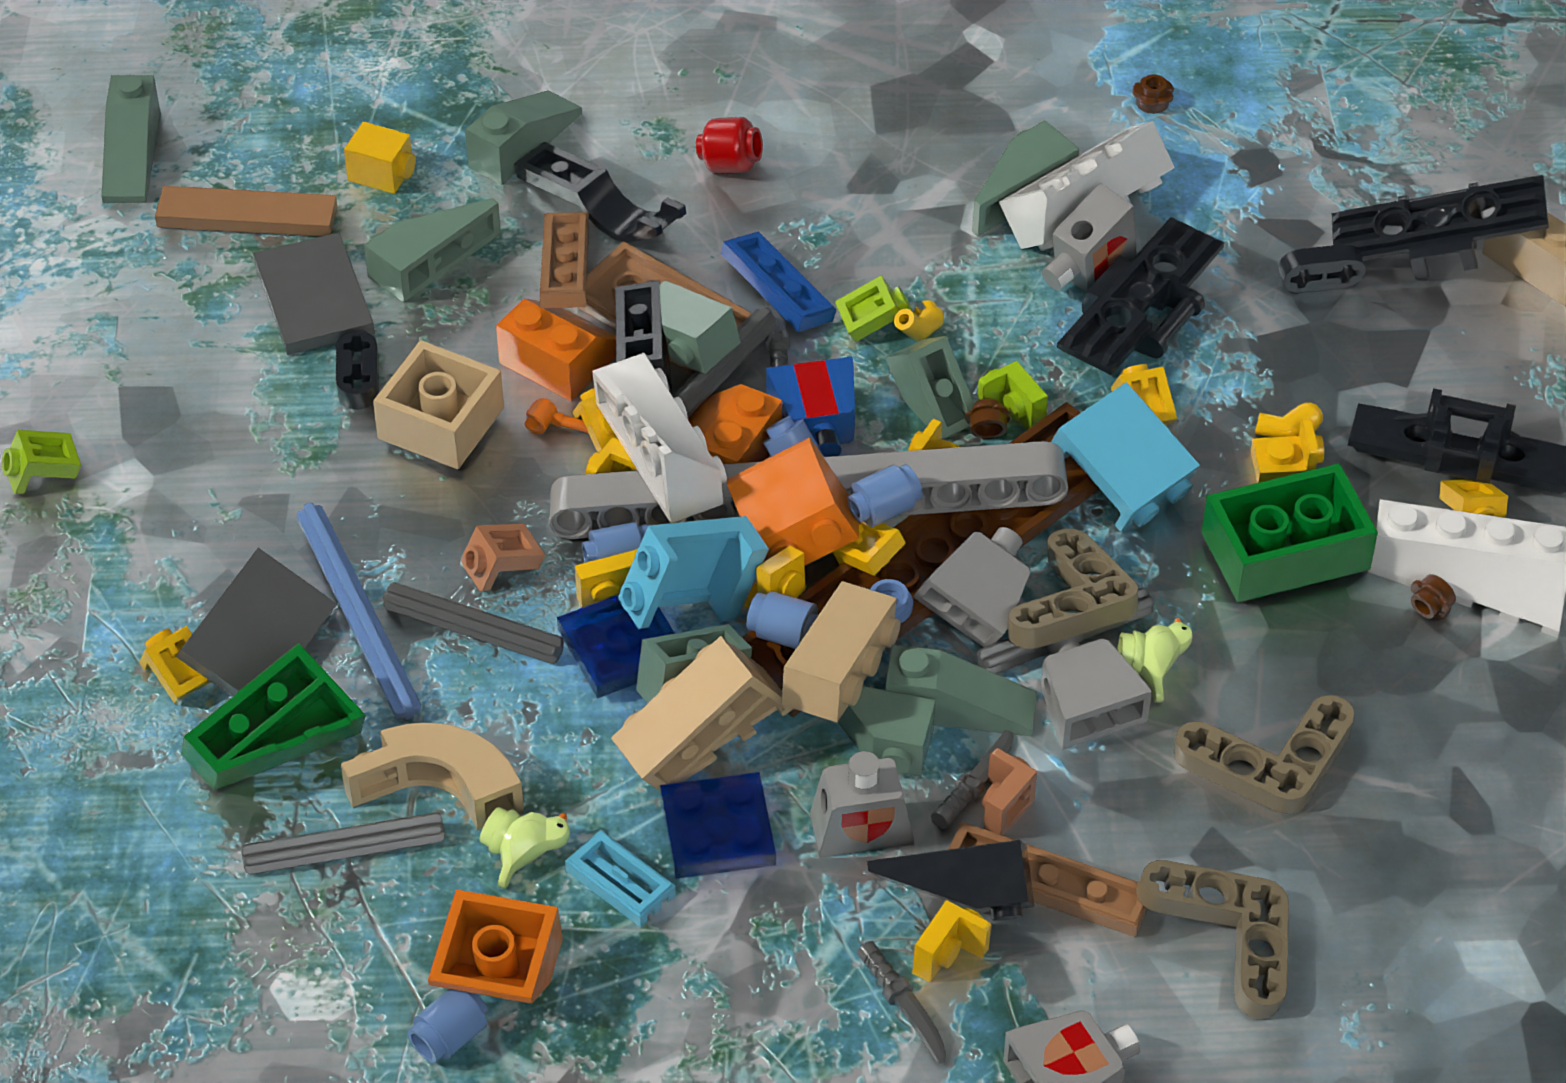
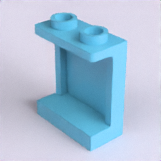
M1127 382L1061 426L1051 441L1063 450L1065 459L1071 456L1119 510L1121 515L1115 526L1120 532L1134 523L1139 528L1144 526L1160 511L1158 506L1167 499L1174 504L1183 498L1193 488L1190 479L1200 466Z
M747 516L649 525L636 552L625 582L621 587L618 598L638 629L649 628L658 607L708 602L720 621L737 620L757 577L756 567L763 563L769 548Z

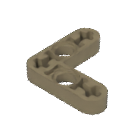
M1077 529L1055 531L1048 537V563L1071 588L1012 608L1008 615V637L1016 646L1033 649L1127 620L1138 612V586L1085 532ZM1088 573H1098V575H1086V574H1088ZM1067 611H1080V613H1067Z
M1324 695L1317 698L1311 704L1278 756L1208 723L1201 721L1189 722L1181 726L1177 731L1174 744V758L1184 769L1278 813L1294 814L1301 811L1307 805L1348 740L1355 716L1354 709L1342 697ZM1330 716L1337 718L1338 720L1332 721L1328 727L1326 735L1321 732L1323 720L1327 721ZM1197 743H1202L1205 745V747L1200 746L1197 750H1192L1189 748L1194 747ZM1302 747H1312L1321 753L1322 758L1317 761H1305L1298 757L1295 751ZM1219 752H1222L1220 762L1214 761V758L1218 759ZM1236 760H1244L1252 764L1255 771L1248 775H1240L1233 772L1228 765ZM1264 773L1270 774V777L1266 776L1265 783H1261ZM1287 784L1295 787V789L1291 788L1288 790L1287 793L1279 790V788H1285Z
M1168 860L1150 862L1144 868L1136 887L1137 897L1141 904L1157 913L1236 927L1235 1003L1249 1017L1255 1019L1272 1017L1279 1010L1287 991L1289 901L1284 889L1276 882L1265 878ZM1155 881L1164 882L1165 890H1168V892L1160 891L1159 884ZM1184 885L1190 886L1187 897L1184 896L1186 887H1183ZM1204 887L1217 889L1224 896L1225 903L1211 904L1200 895L1199 889ZM1256 899L1265 901V908L1269 909L1264 922H1258L1261 916V905ZM1253 939L1266 941L1273 948L1275 955L1262 957L1255 954L1249 947V941ZM1259 975H1265L1262 982L1263 995L1267 996V999L1258 997V990L1253 988Z

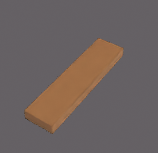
M163 186L155 220L157 227L326 236L332 234L338 205L336 195Z
M589 213L545 214L540 279V308L586 307Z
M961 822L949 849L1013 841L1014 839ZM1025 844L1027 845L1035 903L1136 937L1148 910L1137 897L1136 887L1138 882Z

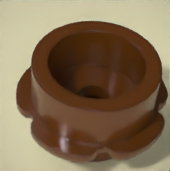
M1156 74L1143 77L1140 83L1134 84L1132 89L1133 96L1136 97L1137 107L1146 113L1156 114L1165 111L1174 97L1172 83Z
M982 399L974 404L972 411L966 412L965 420L970 424V431L975 437L994 439L1007 432V423H1009L1011 417L1009 415L1010 410L1006 406L1001 405V402L998 400Z
M1429 574L1422 581L1415 580L1411 584L1410 588L1412 593H1414L1411 597V604L1421 616L1428 619L1434 616L1438 619H1444L1450 613L1451 606L1456 602V596L1451 586L1444 579L1437 575Z

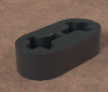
M1351 244L1293 250L1285 254L1278 264L1284 287L1293 293L1351 287L1359 283L1366 273V267L1359 249Z
M364 331L349 332L343 335L336 345V386L340 403L349 409L360 410L373 405V400L379 394L377 342L371 334ZM360 351L361 360L353 361L354 352ZM362 379L361 388L354 389V380Z

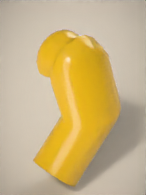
M922 301L925 308L920 310L916 306L914 312L907 308L898 311L894 318L895 326L916 342L926 339L941 328L944 321L943 310L937 307L934 301Z
M1311 402L1298 405L1283 417L1260 412L1255 435L1265 437L1298 436L1301 419H1312L1315 431L1323 421V413L1316 404Z

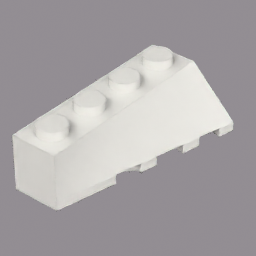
M1150 121L1128 127L999 201V204L1020 248L1038 246L1040 251H1044L1053 247L1052 235L1055 229L1100 183L1130 202L1129 194L1136 190L1141 194L1163 183L1160 176L1175 167L1154 122Z
M645 353L593 370L596 405L670 523L723 505L722 484L727 482V476L722 461L718 456L711 457L701 429L699 426L692 427L689 423L687 411L681 398L672 397L662 369H654Z
M1380 499L1375 521L1378 535L1371 569L1368 570L1369 573L1410 587L1415 580L1422 581L1429 574L1437 575L1451 586L1456 596V603L1470 608L1473 602L1500 611L1499 618L1518 624L1520 618L1542 626V633L1558 638L1566 594V527Z

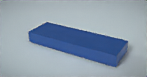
M759 231L723 241L720 254L797 332L833 322L836 308Z

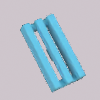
M599 830L565 860L566 872L640 928L648 922L647 915L650 913L655 915L662 909V902L664 900L669 902L676 896L673 883L602 830ZM599 849L601 852H603L605 855H607L609 858H611L613 861H615L617 864H619L621 867H623L625 870H627L629 873H631L633 876H635L637 879H639L641 882H643L645 885L651 888L653 892L649 894L647 891H645L643 888H641L639 885H637L635 882L629 879L628 874H626L616 865L612 866L611 864H609L607 861H605L603 858L597 855L595 851Z

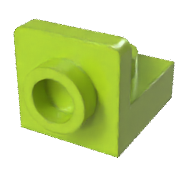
M882 275L835 301L846 329L855 342L893 322L898 311L906 308L912 310L902 289L898 286L892 290Z
M1018 361L1000 369L991 370L978 380L977 401L982 399L998 400L1001 402V405L1006 406L1010 410V417L1014 420H1019L1027 430L1047 416L1048 395Z
M17 429L10 448H6L2 456V471L5 476H8L14 494L25 493L31 476L76 479L81 468V462L71 433Z

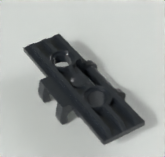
M1543 175L1479 186L1478 182L1470 183L1468 188L1412 199H1409L1408 195L1399 196L1398 201L1331 213L1333 245L1351 244L1356 246L1361 253L1363 261L1409 253L1415 279L1429 277L1425 258L1459 252L1464 271L1478 269V262L1474 249H1477V241L1549 228ZM1494 207V212L1484 218L1483 211ZM1386 226H1402L1403 229L1401 232L1392 235L1383 232Z
M1170 217L1132 260L1119 255L1089 288L1082 302L1083 315L1057 342V348L1109 375H1112L1134 350L1155 359L1161 358L1168 350L1167 343L1191 316L1199 315L1205 308V300L1202 295L1189 287L1224 248V242ZM1166 262L1174 265L1177 269L1171 272H1162L1157 270L1154 265ZM1152 306L1161 311L1166 306L1173 308L1170 314L1153 331L1152 323L1147 321V314H1145L1148 308Z
M1433 388L1428 413L1413 414L1358 403L1347 445L1353 447L1357 452L1424 465L1425 471L1490 484L1491 480L1557 494L1566 492V446L1523 437L1511 431L1516 409L1514 404L1507 403L1506 408L1442 395V390ZM1451 415L1486 422L1488 425L1480 438L1452 433ZM1409 437L1419 438L1425 442L1413 441ZM1501 457H1510L1518 461H1508Z

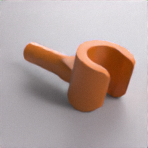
M541 398L536 400L526 412V415L529 417L524 425L532 433L543 434L550 424L588 433L583 420L559 413L556 406L548 399Z

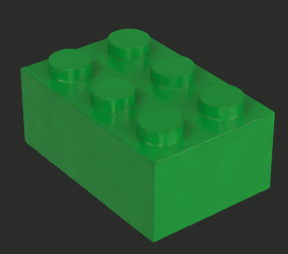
M1340 463L1207 495L1201 531L1237 603L1370 570L1378 531Z

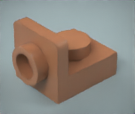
M524 523L480 525L475 527L470 541L464 550L461 563L479 591H490L499 571L539 569L545 554Z
M996 748L989 757L988 782L991 786L982 801V807L985 808L983 829L1004 836L1034 802L1037 771L1031 768L1022 758L1011 756L1003 750Z

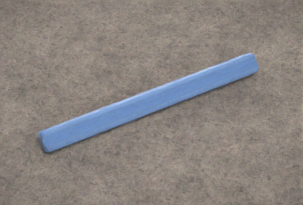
M312 502L304 505V509L297 512V520L395 718H403L405 721H409L414 718V714L421 711V703L321 505L314 506Z

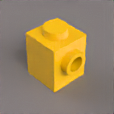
M363 121L344 148L347 179L350 182L395 194L403 181L412 176L415 169L416 156L412 154L410 134Z

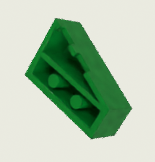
M298 643L183 736L181 755L207 784L216 791L360 734L366 715Z

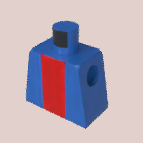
M844 357L766 368V394L782 400V419L791 416L793 422L803 419L824 457L839 456L842 452L841 444H849L854 440L855 395L853 358Z

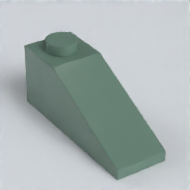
M111 75L105 110L101 195L103 203L147 202L161 115L154 75Z
M549 90L491 106L465 129L468 168L503 185L516 173L514 165L516 162L543 142L550 143L582 114V107Z
M1045 120L1012 138L974 200L972 232L978 237L1006 221L1007 219L999 201L1078 157L1079 148Z
M491 198L396 222L382 233L375 235L364 245L368 277L402 302H406L501 234L499 203Z
M892 645L886 690L935 700V726L1003 733L1006 730L1013 732L1014 735L1032 737L1037 691L942 650Z

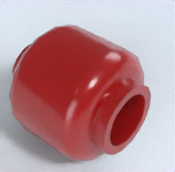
M745 117L714 118L706 123L703 133L697 136L696 153L700 160H704L708 170L714 174L746 173L762 157V135L759 128L753 127L751 121Z

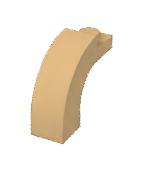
M411 723L387 728L380 731L382 748L372 752L360 753L353 759L341 763L345 794L353 808L404 788L432 786L443 789L458 798L466 808L477 831L483 829L488 817L497 807H502L507 811L513 809L518 814L524 813L521 781L508 759L491 742L460 727L440 723Z

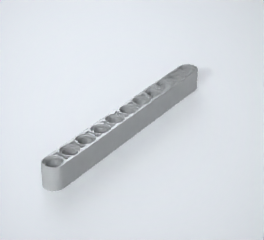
M1042 441L824 457L849 495H851V485L891 465L898 467L904 464L909 465L920 481L923 497L915 502L913 509L898 516L1050 505L1061 501L1068 492L1064 453L1057 444ZM760 462L723 464L728 479ZM638 471L570 475L559 478L551 486L550 527L557 536L566 539L589 538V531L630 522H635L637 526L644 524L648 526L670 524V521ZM727 482L722 484L723 505L673 523L740 517Z

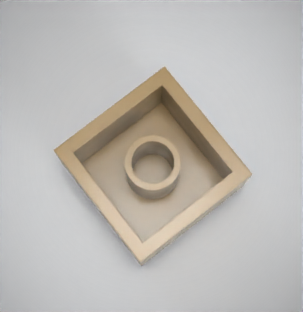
M420 340L373 400L378 439L459 469L504 409L501 370Z

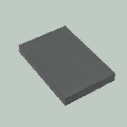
M339 232L253 253L255 266L287 355L335 344L343 335L353 331H364L371 335L375 334L372 317Z
M257 548L176 657L233 697L295 645L300 643L305 649L337 603L266 552Z

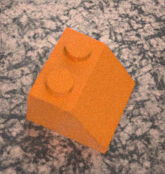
M524 298L496 325L499 363L569 401H572L593 381V370L608 366L616 358L615 335L564 308H540V301Z
M739 384L709 396L688 418V421L692 427L699 426L705 437L711 457L718 456L722 464L762 462L769 457L762 443L769 437L766 429L782 419V400Z
M810 437L727 479V486L739 516H747L769 548L763 562L786 547L792 546L804 553L805 566L859 539V522L853 517L847 502V498L850 495Z
M456 889L428 977V984L532 1004L549 986L562 944L563 936L558 907Z

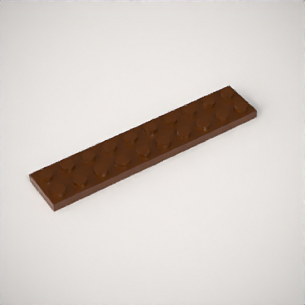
M1065 402L1009 444L1051 442L1058 429L1081 412ZM1069 456L1065 459L1068 492L1061 501L1055 504L909 515L893 527L900 531L906 543L875 576L843 563L800 594L797 599L816 604L819 615L842 581L871 589L880 580H897L906 586L913 599L911 615L907 620L900 623L898 640L934 613L915 599L913 595L974 532H980L991 540L998 528H1009L1021 537L1023 542L1021 547H1023L1098 491L1099 487L1077 462ZM749 631L742 638L752 647L750 658L762 666L782 690L784 666L795 649L757 638L756 632ZM793 709L788 714L791 717H795L801 711Z

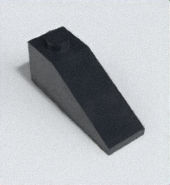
M660 280L615 287L616 362L645 353L654 369L661 368L669 385V392L672 395L670 360L661 317Z
M1021 840L867 861L868 871L878 878L945 901L948 900L951 903L983 914L991 913L993 921L1023 917L1022 909L1035 907L1027 845Z

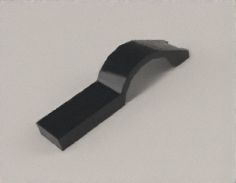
M543 142L514 164L517 178L580 206L583 212L589 213V220L600 231L614 240L631 243L658 237L672 222L687 214L684 204L669 197L662 201L659 212L646 211L636 206L617 188L607 169L547 142Z

